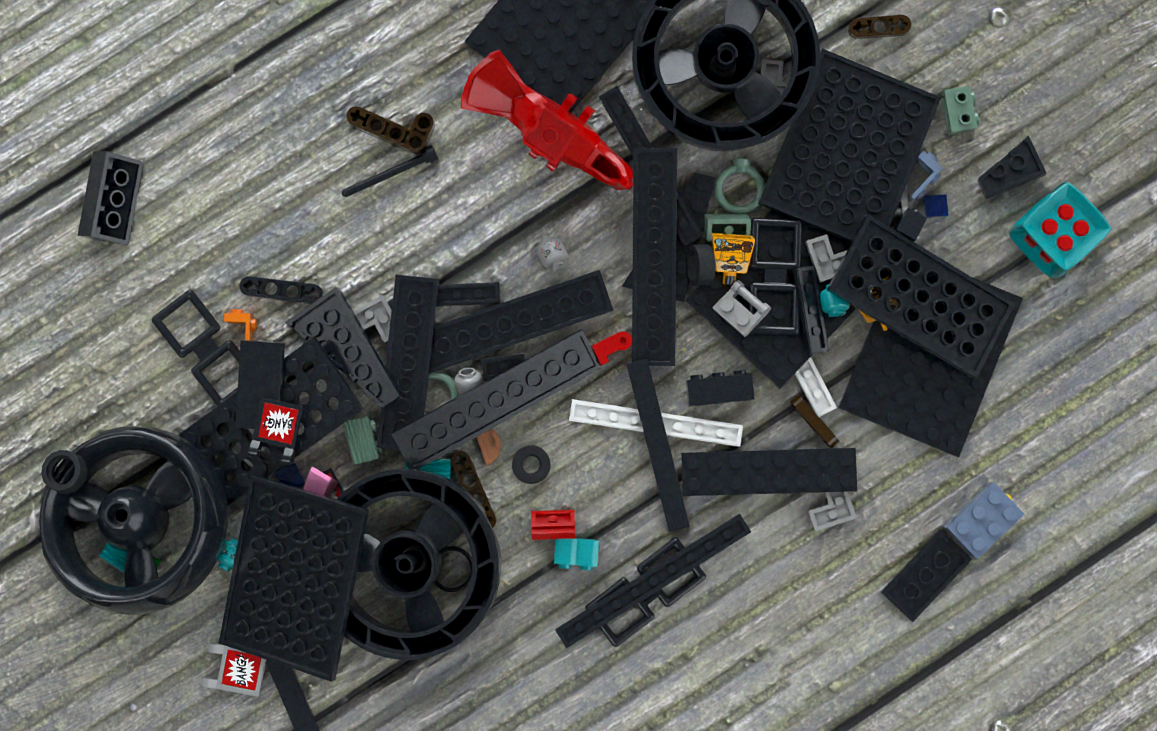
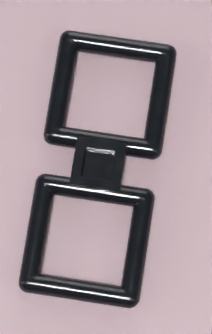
M752 218L751 236L754 237L755 244L750 258V267L752 269H764V282H751L749 284V292L756 298L758 291L792 292L791 326L756 325L750 332L751 334L798 335L800 333V311L795 283H786L787 270L793 271L792 269L802 267L803 222L801 220L779 218ZM759 226L794 228L793 262L758 261ZM748 303V310L754 315L757 309Z
M189 289L153 316L151 321L180 358H185L194 351L201 361L191 369V373L214 403L219 406L237 393L238 387L222 399L202 371L227 351H230L239 363L240 350L231 340L218 347L211 337L221 329V326L195 292ZM190 300L210 327L185 347H182L162 320Z
M672 538L637 566V571L640 575L644 574L650 566L675 548L679 552L685 548L678 538ZM698 565L692 569L696 576L669 597L663 589H660L636 604L644 616L618 636L613 633L607 623L599 629L612 646H620L654 619L655 615L648 607V604L658 597L665 607H670L704 581L706 574ZM625 577L619 579L585 606V610L628 584V579Z

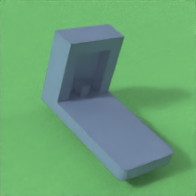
M923 151L917 157L916 163L930 175L908 198L910 202L914 199L918 201L927 192L924 188L929 183L933 185L941 177L939 172L943 168L937 163V158L930 152L926 153Z

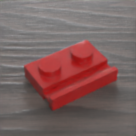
M575 510L531 511L532 540L575 539Z

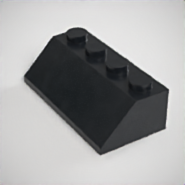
M93 151L77 236L122 245L129 244L144 161L107 151Z

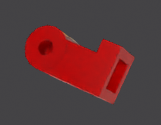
M621 331L592 345L591 347L600 365L603 366L609 362L607 356L617 351L623 352L629 349L632 344V337L629 333Z

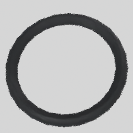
M454 546L440 549L441 554L447 551H457L468 559L470 575L467 581L459 587H445L438 581L435 582V586L445 592H458L465 589L471 582L472 557L462 548Z

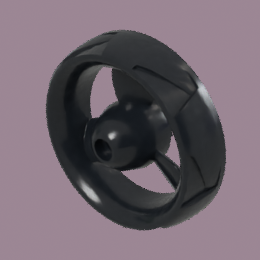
M651 0L638 22L632 48L633 75L638 93L644 105L652 116L670 131L674 137L691 146L710 151L727 152L741 150L775 138L799 117L815 89L820 68V45L817 30L811 15L801 0H727L724 24L712 26L702 33L696 42L694 51L683 49L659 50V45L670 21L683 8L697 0ZM765 10L769 11L778 20L786 33L791 49V73L787 87L782 95L772 82L755 72L759 62V50L751 34L761 22ZM697 76L704 86L713 91L721 93L734 92L737 104L748 120L734 123H718L702 119L684 109L672 97L666 85L678 84Z
M123 426L100 432V435L89 439L72 451L81 456L86 462L87 478L83 486L69 494L56 492L46 485L43 489L40 499L39 517L43 555L58 581L68 591L90 605L117 614L141 615L153 613L168 608L190 595L203 583L215 566L222 551L228 527V506L225 490L210 460L200 449L186 439L162 429L146 426ZM150 454L162 457L168 461L157 470L146 488L129 485L108 493L98 485L88 482L102 467L124 456ZM64 459L56 466L54 470L56 483L64 485L72 479L75 473L73 461ZM193 497L194 523L189 542L176 563L158 577L155 560L150 550L161 542L167 532L169 525L168 510L185 503ZM73 519L84 522H97L104 540L110 546L127 552L124 570L125 587L115 586L102 580L87 567L75 543Z
M392 469L376 473L356 482L346 489L337 500L366 509L380 500L397 496L417 497L434 503L423 515L417 530H400L387 536L382 541L365 532L357 572L373 571L377 583L384 591L395 597L405 598L406 618L410 630L393 628L374 619L359 605L352 595L344 636L360 648L378 656L396 660L424 659L444 653L457 646L471 635L484 620L493 605L500 584L502 570L501 549L483 506L463 486L447 477L428 471ZM464 532L472 554L471 582L459 608L444 621L442 612L428 589L435 584L441 572L442 557L439 549L452 543Z

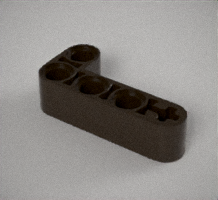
M357 106L350 108L346 115L348 122L354 129L415 155L422 154L421 152L425 151L424 148L427 147L435 129L434 120L428 113L418 114L410 129ZM360 114L361 118L367 121L366 125L364 121H361L359 119H357L355 122L353 116H358ZM424 119L430 121V126L426 129L419 127V123ZM381 122L382 128L379 131H373L371 129L373 123ZM395 130L402 132V136L397 140L391 138V134ZM420 139L422 141L421 146L412 148L410 146L412 140Z

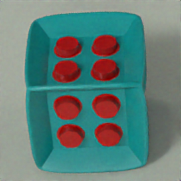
M1063 182L1022 216L1008 233L1019 249L1039 270L1050 278L1056 279L1064 275L1067 270L1086 257L1108 235L1112 228L1101 212L1080 190L1069 182Z

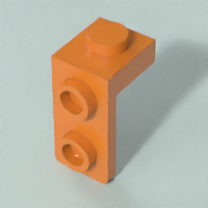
M231 309L230 313H224V322L229 324H245V340L256 341L253 340V332L257 330V320L254 319V315L243 313L241 309Z

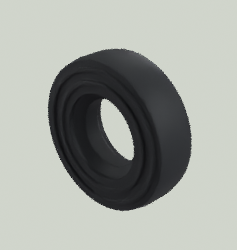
M524 446L515 453L512 459L513 473L523 483L537 484L543 481L550 472V458L538 446ZM534 456L539 460L540 467L537 472L527 473L523 469L525 458Z

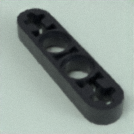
M247 276L239 284L241 292L249 297L312 304L324 296V291L321 287L309 283ZM249 281H252V284L260 286V281H262L261 294H258L260 291L258 289H251L248 292V289L244 288L245 284H249ZM269 283H274L277 286V291L273 295H268L265 291ZM290 286L298 288V295L294 298L287 295V289ZM302 287H306L304 289V291L306 292H312L313 289L316 288V292L319 293V297L316 296L315 299L312 300L311 296L304 295V299H301L303 294Z

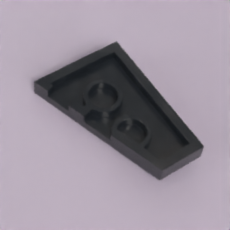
M1028 135L1019 145L1009 151L1005 157L982 174L977 182L985 199H989L1041 178L1047 172Z

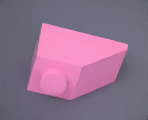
M312 467L303 489L329 497L338 482Z

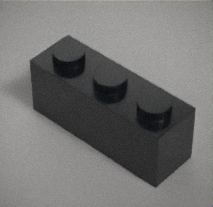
M746 370L733 371V375L725 376V372L712 373L711 378H703V374L690 376L691 380H686L688 407L755 399L752 373L746 374Z

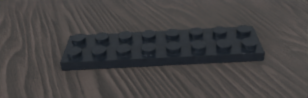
M395 275L385 367L403 397L387 408L380 409L377 448L399 450L390 433L425 415L439 279Z
M856 448L681 453L683 496L857 492Z

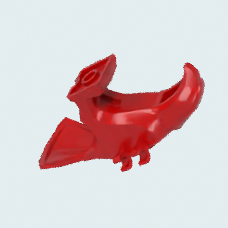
M500 50L490 53L472 69L467 77L468 79L460 98L461 109L508 119L521 131L522 142L531 149L528 155L534 159H538L539 156L547 159L549 162L546 167L551 171H555L562 161L571 167L588 173L615 190H630L633 187L632 168L602 141L592 127L586 124L596 110L586 106L578 118L569 112L578 99L573 94H568L560 106L555 101L534 91L523 83L511 63Z

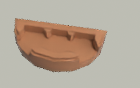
M490 429L476 437L486 466L492 464L497 459L501 449L500 438L493 429Z

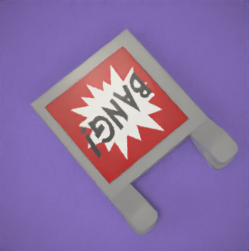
M217 642L210 643L207 649L208 652L223 654L218 679L209 676L202 678L201 686L259 697L266 659Z

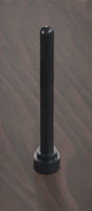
M433 145L424 148L425 151H422V154L343 189L341 192L342 196H351L424 162L426 164H433L439 161Z

